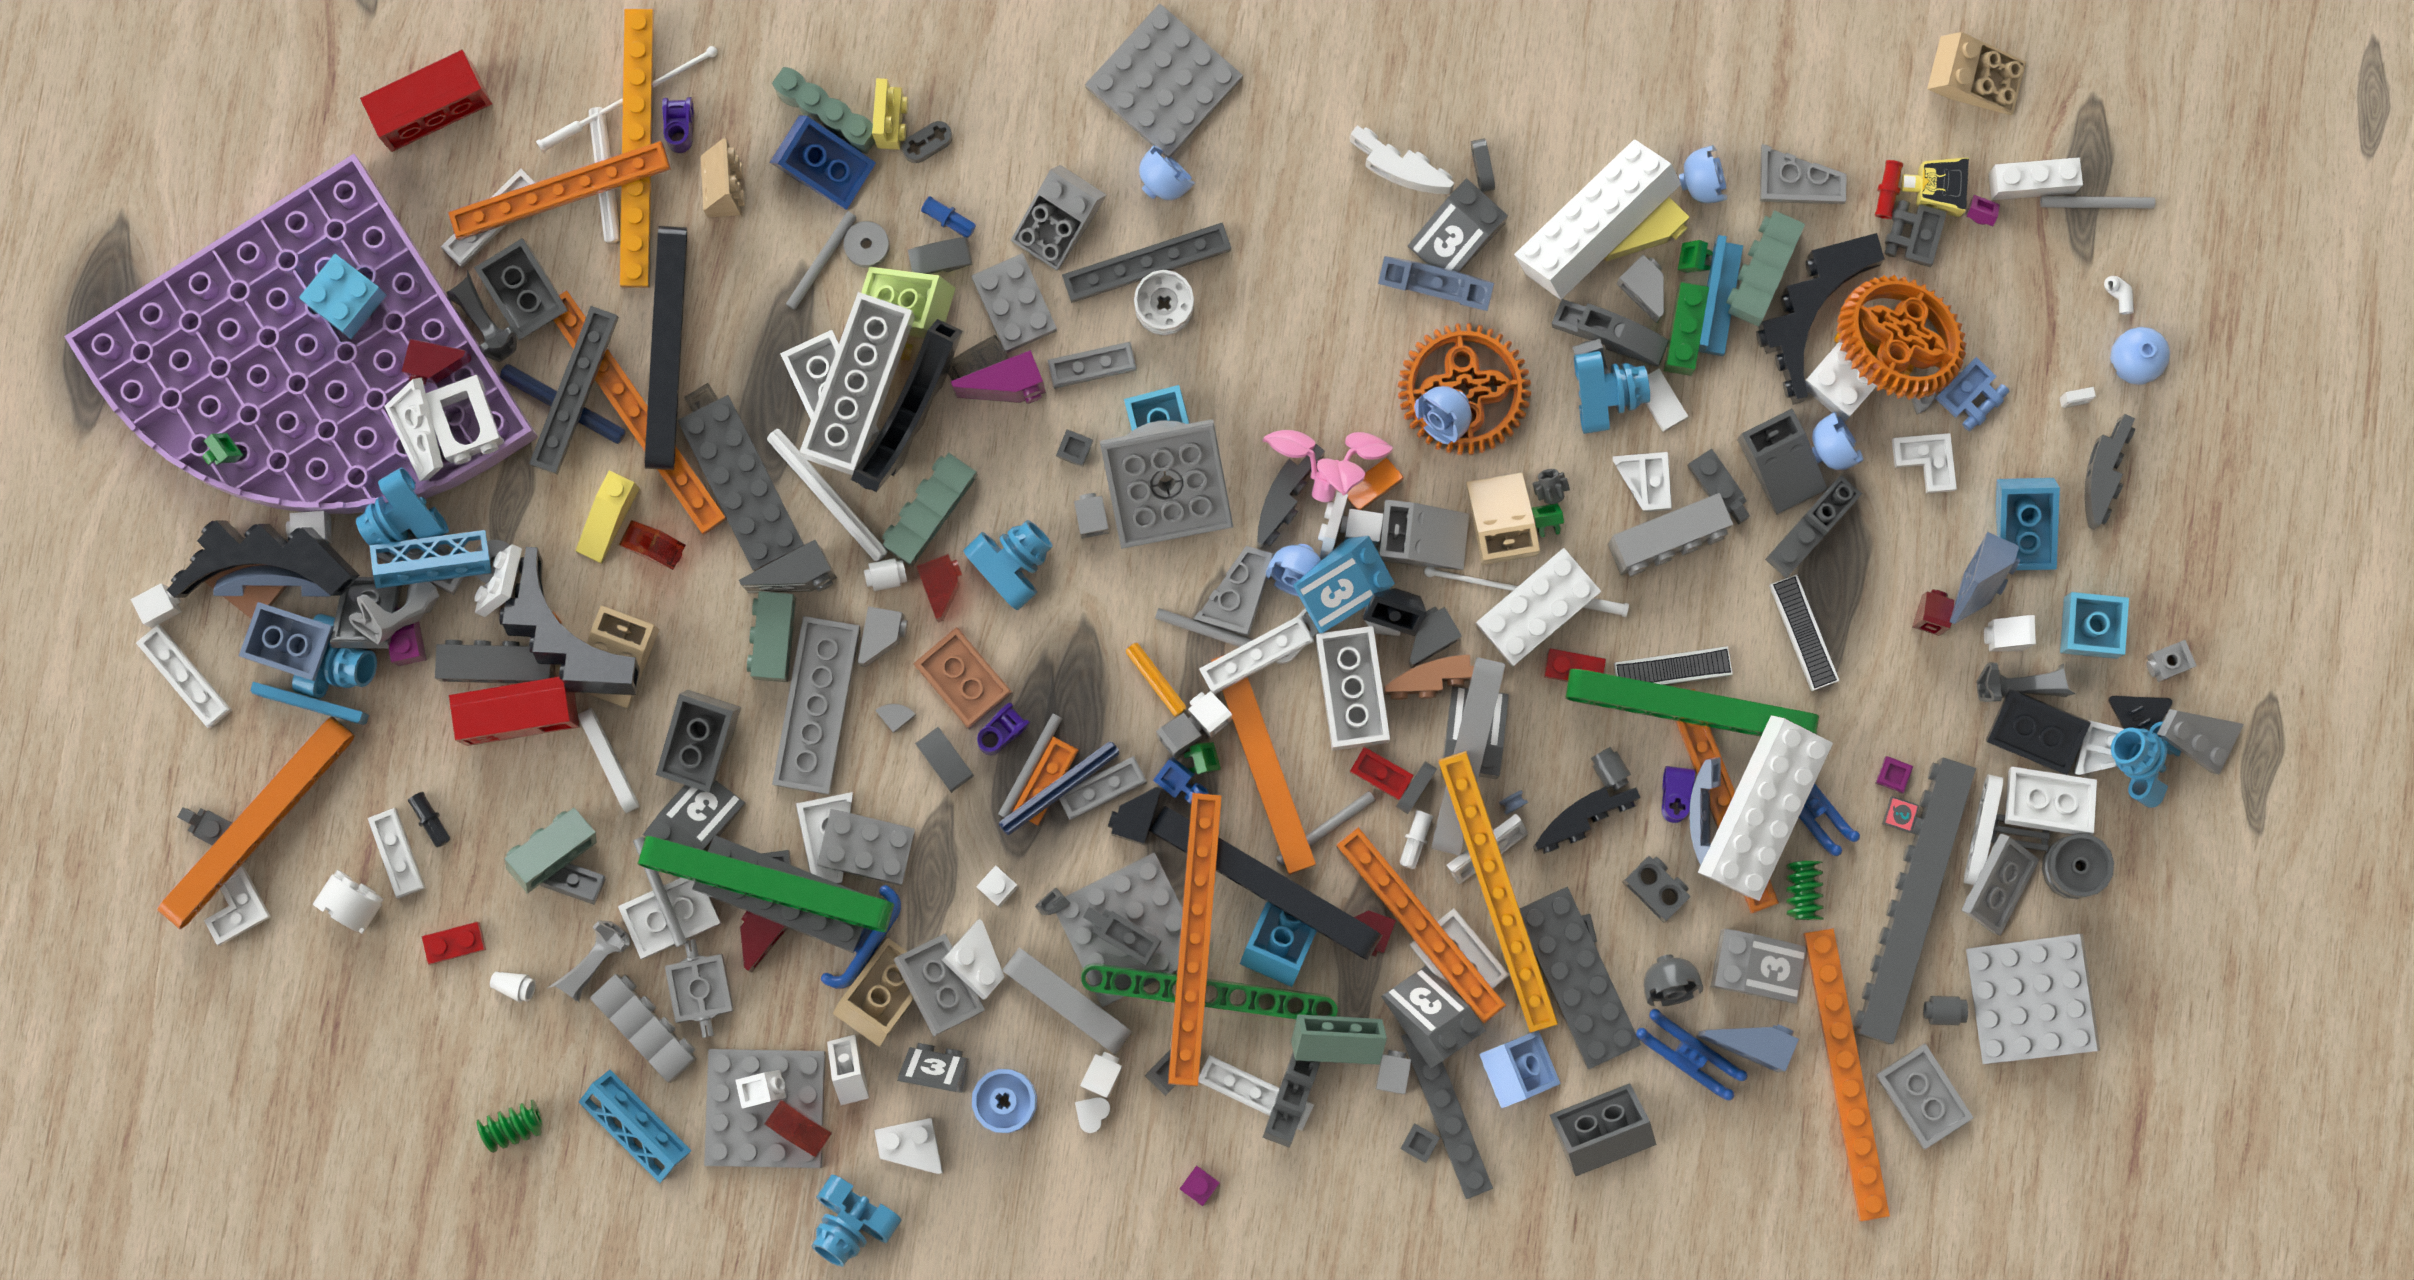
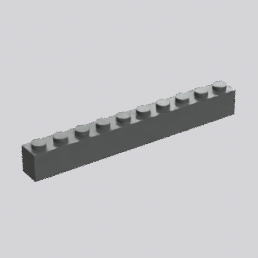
M1944 757L1937 760V763L1933 762L1928 773V779L1931 780L1929 790H1924L1921 796L1919 806L1923 807L1921 817L1915 818L1911 831L1912 834H1915L1912 845H1907L1903 856V861L1907 862L1904 873L1899 872L1896 879L1895 888L1899 889L1896 900L1891 899L1886 915L1890 917L1887 928L1883 927L1879 936L1878 943L1882 944L1879 955L1875 954L1871 962L1870 971L1874 972L1871 983L1866 982L1862 992V999H1865L1862 1011L1858 1010L1855 1015L1853 1026L1857 1027L1855 1032L1857 1035L1888 1045L1894 1044L1976 771L1975 767Z

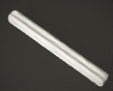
M602 107L589 109V116L598 112V118L590 122L595 163L611 158L606 114L599 115V112L603 109ZM614 188L599 193L604 241L607 243L620 242V227Z

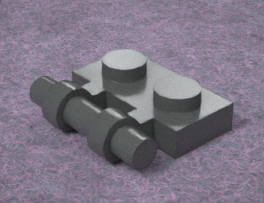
M1900 200L1897 210L1893 211L1892 220L1894 222L1891 232L1886 236L1885 244H1887L1885 255L1896 257L1897 250L1901 247L1906 249L1903 260L1931 267L1947 212L1920 204L1916 214L1909 213L1910 203ZM1904 224L1913 225L1909 238L1901 236Z

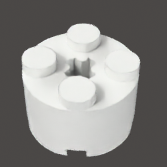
M337 870L335 874L331 875L313 905L322 912L326 909L329 911L328 914L331 915V918L363 934L382 906L383 898L375 894L376 892L362 883L360 885L357 884L351 877Z

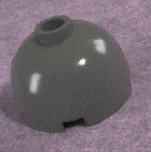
M1671 954L1657 958V963L1653 964L1645 973L1644 993L1646 1001L1650 1006H1655L1654 1001H1661L1662 1006L1680 1004L1693 999V992L1697 989L1699 993L1703 992L1701 977L1695 966L1688 960L1674 958Z

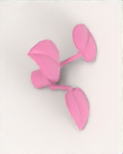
M1280 430L1268 434L1263 439V442H1267L1274 450L1287 457L1302 458L1306 455L1310 457L1312 470L1310 478L1315 480L1312 497L1321 502L1333 501L1336 489L1343 495H1346L1351 488L1363 481L1365 476L1364 470L1355 463L1349 462L1352 455L1357 453L1364 459L1375 460L1389 455L1393 450L1391 445L1377 436L1356 432L1346 437L1345 444L1351 449L1347 452L1343 461L1321 459L1316 467L1315 453L1311 450L1315 447V441L1306 434L1294 430Z

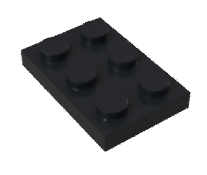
M2009 688L1986 738V742L2068 775L2091 722Z

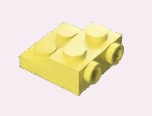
M876 78L872 134L877 148L900 150V142L906 140V124H902V115L908 112V97H904L901 87H890L888 79Z

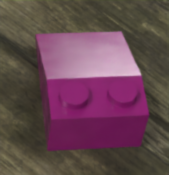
M1031 350L951 381L956 397L963 399L1014 403L1026 401L1029 404L1042 398L1041 394L1046 393Z

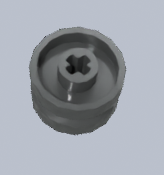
M2078 833L2058 839L2048 847V851H2046L2042 861V873L2046 884L2054 893L2068 899H2080L2098 894L2108 886L2114 872V860L2110 849L2102 840L2090 834ZM2075 864L2081 865L2080 871L2076 869Z

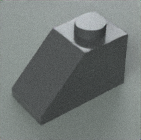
M1435 606L1426 611L1427 613L1414 640L1409 660L1411 668L1461 640L1462 635L1445 607L1438 610Z

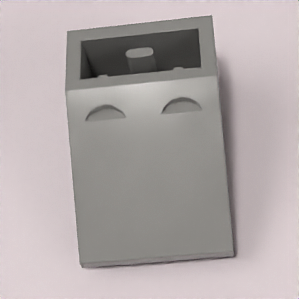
M1059 165L1048 172L1010 241L1058 271L1094 219L1107 195L1062 165Z
M1385 500L1379 555L1383 562L1464 570L1469 514L1418 503Z

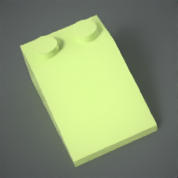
M869 267L861 293L912 310L915 319L909 335L925 338L927 330L937 319L946 322L956 288L939 275Z

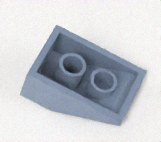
M1989 532L1986 533L1963 573L1950 618L1951 623H1958L1990 604L1996 593L1999 595L2003 593L2008 582L2006 576L2008 573L2013 575L2020 562V559L2016 557L2019 549L2018 545Z
M258 602L239 656L315 681L334 626Z
M1779 1024L1777 1026L1773 1025V1027L1704 1030L1699 1031L1697 1035L1698 1038L1775 1072L1786 1071L1799 1041L1798 1038L1792 1036L1793 1030Z

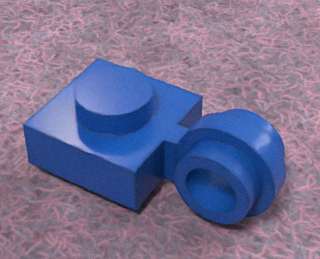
M1173 756L1169 758L1153 779L1154 782L1174 798L1183 790L1186 793L1185 799L1190 804L1193 793L1209 794L1203 785L1199 783L1190 785L1188 783L1195 774Z

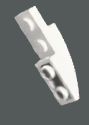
M1357 125L1350 134V142L1369 155L1366 159L1365 167L1377 175L1403 187L1421 192L1450 194L1453 190L1454 182L1451 181L1452 176L1441 168L1436 170L1429 164V159L1422 153H1413L1411 150H1408L1405 156L1401 158L1400 152L1390 144L1386 146L1377 140L1378 136L1366 127L1362 129Z

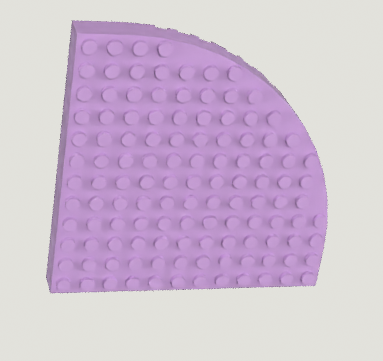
M355 154L336 164L64 336L93 384L112 410L147 445L178 468L209 486L240 499L276 509L297 512L325 511L328 514L365 512L367 505H375V500L381 496L385 503L389 502L381 492L378 481L401 467L416 482L415 490H413L419 498L424 497L427 499L461 485L538 438L491 362L481 352L480 345L448 298L371 175ZM334 254H337L371 280L387 295L352 339L299 299V296ZM410 339L465 350L471 356L470 363L438 383L427 382L426 386H424L425 393L477 375L483 381L486 389L484 393L499 435L505 442V444L499 445V449L493 453L482 454L481 452L471 456L472 459L470 461L456 465L455 462L451 464L445 459L436 435L443 467L429 480L419 481L385 408V405L409 383V378L402 373V368ZM470 398L443 407L454 439L463 445L475 442L480 434V426ZM227 433L243 456L236 463L216 465L213 462L211 465H208L202 457L209 450L204 440L210 434Z

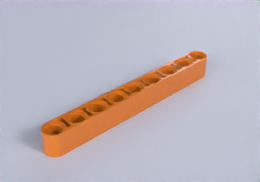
M334 717L328 718L159 905L158 912L178 929L188 925L346 750L355 735Z

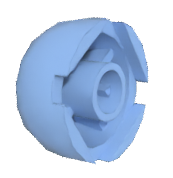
M1153 145L1145 154L1139 166V176L1144 183L1142 190L1152 199H1155L1156 196L1163 200H1175L1182 197L1195 182L1191 181L1192 177L1172 157L1163 158L1161 156L1163 150Z
M1714 145L1700 148L1691 153L1684 163V173L1679 174L1682 190H1688L1692 198L1706 204L1727 200V195L1721 193L1722 189H1726V182L1719 157L1713 158L1711 153L1717 151Z
M2137 327L2127 330L2116 339L2111 348L2110 360L2121 379L2131 384L2142 385L2152 382L2163 374L2169 364L2170 349L2168 342L2161 333L2152 328Z
M1439 386L1429 390L1415 402L1414 408L1418 420L1423 418L1428 425L1424 429L1435 440L1443 444H1449L1451 441L1454 443L1468 430L1472 414L1468 398L1464 393L1448 386Z
M1837 412L1831 413L1818 422L1812 434L1814 444L1812 451L1817 463L1823 461L1829 468L1846 470L1864 460L1861 450H1854L1853 447L1856 440L1840 416L1837 417Z
M1309 545L1285 546L1278 550L1270 560L1266 570V577L1269 580L1271 576L1276 580L1274 586L1278 589L1299 597L1293 585L1316 566L1321 559Z

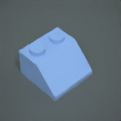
M1539 1030L1479 1054L1501 1108L1561 1084Z

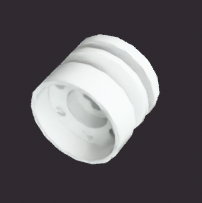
M1160 270L1150 273L1141 280L1136 288L1134 306L1136 316L1142 326L1154 334L1169 335L1177 333L1187 325L1192 317L1194 297L1192 288L1184 277L1173 271ZM1160 299L1164 302L1167 299L1170 300V309L1163 308L1159 310L1158 301Z

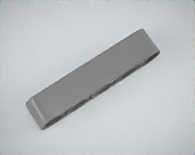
M1020 947L1002 970L1114 1055L1117 1054L1132 1033L1130 1029Z

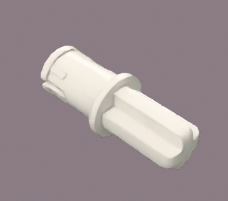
M1416 811L1410 833L1405 836L1407 841L1400 859V864L1410 869L1416 868L1423 844H1427L1425 838L1434 817L1422 811Z

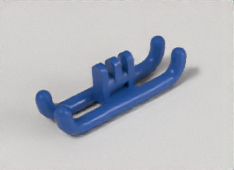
M1814 783L1799 818L1829 854L1839 856L1842 854L1841 846L1836 845L1815 818L1825 813L1839 832L1851 842H1857L1860 839V834L1848 825Z
M883 885L879 889L881 896L895 904L887 932L864 928L855 949L857 954L846 971L841 976L823 973L821 981L825 985L835 989H844L851 986L862 972L901 911L900 898L892 888Z
M1652 1009L1649 1013L1650 1019L1680 1040L1681 1043L1674 1051L1647 1032L1645 1028L1637 1030V1038L1719 1097L1728 1101L1734 1098L1733 1090L1728 1089L1699 1068H1702L1708 1060L1738 1081H1745L1748 1077L1747 1072L1738 1068L1675 1024L1658 1009Z

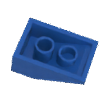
M802 115L797 117L769 162L793 179L845 210L848 209L876 164L875 161L810 117Z

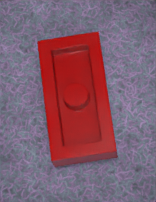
M1550 648L1544 678L1568 682L1570 669H1582L1604 674L1606 659Z
M1363 747L1350 770V773L1398 801L1414 776L1366 747Z
M480 922L421 936L429 965L486 950Z

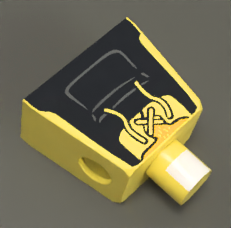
M1969 158L1925 161L1920 165L1918 175L1903 174L1901 191L1917 192V207L1921 204L1946 211L1947 215L1961 217L1966 211Z

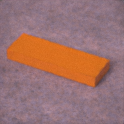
M1053 737L1013 811L1067 773L1079 750ZM1048 807L1029 820V822L1039 826Z

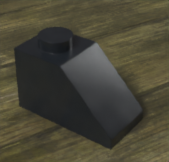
M1393 588L1374 593L1363 615V620L1416 636L1427 612L1421 596Z
M1154 787L1120 805L1118 812L1112 811L1108 827L1112 828V836L1145 846L1162 789Z

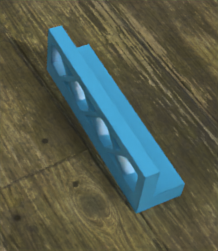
M1718 235L1713 246L1711 268L1707 281L1709 292L1698 351L1718 356H1724L1731 320V314L1728 313L1731 305L1726 302L1733 287L1736 288L1743 250V245L1727 243V236Z
M485 530L369 545L376 589L492 573ZM481 540L482 551L469 552L463 547L468 541ZM448 544L454 548L449 555L440 556L434 552L439 545ZM419 548L425 552L420 559L411 560L405 555L410 549ZM390 552L396 556L390 563L378 564L377 553Z
M608 1070L594 1081L579 1100V1103L659 1183L692 1151L611 1070ZM592 1095L601 1102L602 1108L598 1107L590 1099ZM613 1117H616L621 1122L622 1128H619L614 1123ZM633 1137L642 1143L643 1148H639L634 1143ZM653 1158H657L665 1166L663 1171L654 1163Z

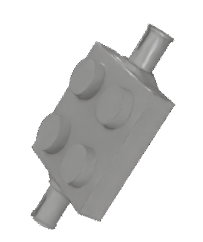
M696 939L687 940L685 944L687 958L679 963L665 966L675 1022L700 1021L702 1038H707L708 1036H715L711 1019L719 1014L734 1011L723 954L709 957L699 956Z

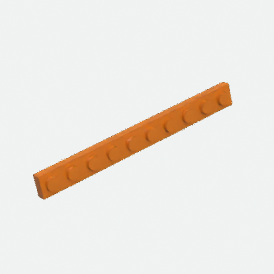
M566 290L559 296L568 311L553 321L574 349L586 317ZM607 348L595 381L645 451L648 405ZM675 447L674 470H657L698 529L705 535L727 518L681 452Z
M1192 794L1168 1084L1198 1086L1221 795Z
M1834 928L1804 933L1859 1221L1889 1217L1890 1214Z

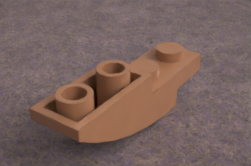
M1470 655L1441 658L1410 669L1387 684L1384 688V695H1390L1391 700L1408 699V694H1419L1420 699L1436 698V693L1442 692V682H1447V686L1465 685L1464 681H1471L1474 666H1470Z

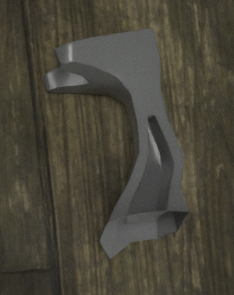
M467 270V277L457 286L447 291V296L464 310L484 335L485 342L479 346L483 355L501 362L516 351V333L511 326L505 330L498 328L490 319Z
M1989 662L1976 681L1978 698L1983 702L2001 701L2006 696L2009 688L2022 694L2067 697L2075 693L2068 688L2064 663L2059 665V669L2051 673L2020 678H2006L2000 674L1998 663Z

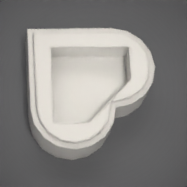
M1101 1097L1075 1102L1081 1129L1087 1133L1098 1131L1101 1127L1102 1119L1106 1118L1110 1113L1109 1102Z

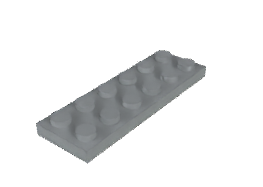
M803 616L772 785L830 795L860 633L859 625Z

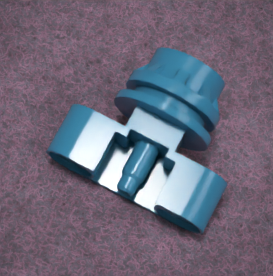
M1600 351L1574 355L1575 376L1579 380L1580 387L1579 398H1581V405H1579V413L1583 434L1610 430L1608 406L1616 405L1618 413H1624L1625 406L1629 411H1632L1639 405L1650 402V386L1645 366L1635 367L1629 363L1621 364V369H1619L1617 364H1612L1611 373L1604 374L1603 359Z
M402 467L378 481L381 492L389 502L385 503L381 496L375 500V505H367L364 514L356 518L357 528L368 545L405 541L408 539L409 528L418 539L443 536L449 532L445 519L435 506L428 510L425 506V498H419L413 490H415L416 482Z
M1026 520L1021 526L1012 527L1007 532L1008 535L1002 534L1000 536L1003 549L986 533L981 532L963 550L973 565L1005 601L1016 610L1021 609L1037 593L1036 588L1021 571L1025 569L1030 573H1035L1038 570L1037 565L1040 566L1045 562L1047 552L1053 547L1046 534L1030 520Z
M320 613L313 620L333 626L335 617ZM329 640L315 681L294 675L292 688L297 693L320 699L326 694L329 684L343 688L365 687L372 681L376 673V655L373 651L366 648H332Z
M2163 722L2154 724L2149 731L2146 729L2126 728L2114 737L2111 744V754L2115 759L2116 765L2124 774L2131 778L2128 787L2130 796L2148 808L2158 806L2166 794L2168 786L2158 780V772L2163 773L2166 771L2164 763L2167 754H2174L2178 757L2181 754L2180 750L2157 735Z
M832 1174L816 1198L838 1215L836 1217L824 1214L821 1219L823 1223H820L816 1228V1239L812 1244V1248L830 1263L844 1267L847 1260L856 1257L860 1252V1248H863L867 1243L865 1237L860 1233L861 1230L877 1240L887 1243L902 1220L886 1206L880 1204L877 1208L869 1203V1199L866 1196H858L852 1192L853 1185Z

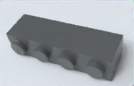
M445 640V644H436L435 679L440 682L518 684L555 677V665L538 664L533 653H530L529 646H520V642L502 641V646H491V641L475 640L474 645H463L461 640Z

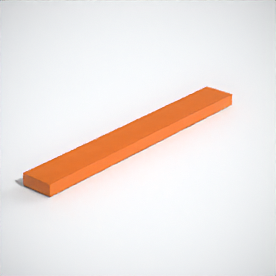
M659 141L450 211L448 214L456 239L462 240L671 170L664 145Z
M1246 677L1222 690L1228 709L1232 713L1233 723L1287 872L1291 875L1316 866L1249 679Z
M1675 721L1695 773L1698 775L1706 759L1721 757L1712 731L1707 726ZM1722 757L1721 786L1710 789V811L1717 829L1735 794ZM1770 879L1760 901L1744 895L1751 914L1779 903Z
M1359 827L1336 845L1451 986L1471 1007L1483 1024L1506 1007L1502 999Z

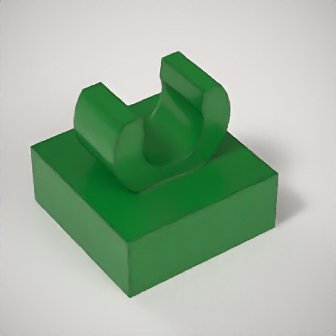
M1702 240L1682 243L1677 270L1685 273L1710 270L1711 267L1705 265L1706 257L1713 256V252L1707 249L1708 243Z
M227 433L210 434L204 440L209 450L202 457L208 465H211L213 462L216 465L236 463L243 456Z
M1558 503L1531 508L1535 526L1541 537H1545L1544 530L1547 526H1554L1556 535L1560 534L1561 528L1559 524L1564 523V517Z
M1214 742L1190 746L1191 751L1184 754V758L1193 757L1195 766L1189 768L1192 773L1204 774L1221 770Z

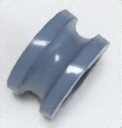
M1522 790L1499 802L1500 805L1505 806L1506 810L1504 813L1506 815L1528 803L1527 799L1524 800L1522 798Z

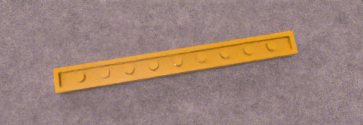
M624 9L622 154L652 144L653 9ZM651 176L621 186L620 287L649 288Z
M1467 751L1439 759V765L1529 1032L1557 1025L1558 1021Z

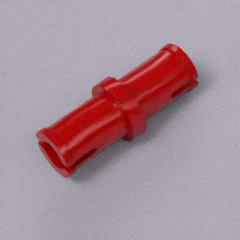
M1886 160L1882 184H1879L1877 189L1880 193L1874 216L1882 219H1892L1896 195H1899L1901 190L1898 186L1903 163L1895 160Z

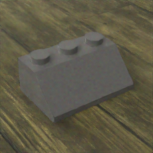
M1630 1083L1550 1114L1558 1139L1575 1177L1657 1145L1650 1120Z

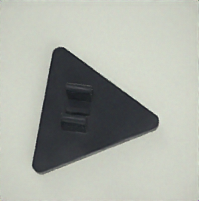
M2110 696L2108 699L2124 729L2138 728L2149 731L2154 724L2162 721L2172 705L2170 698Z

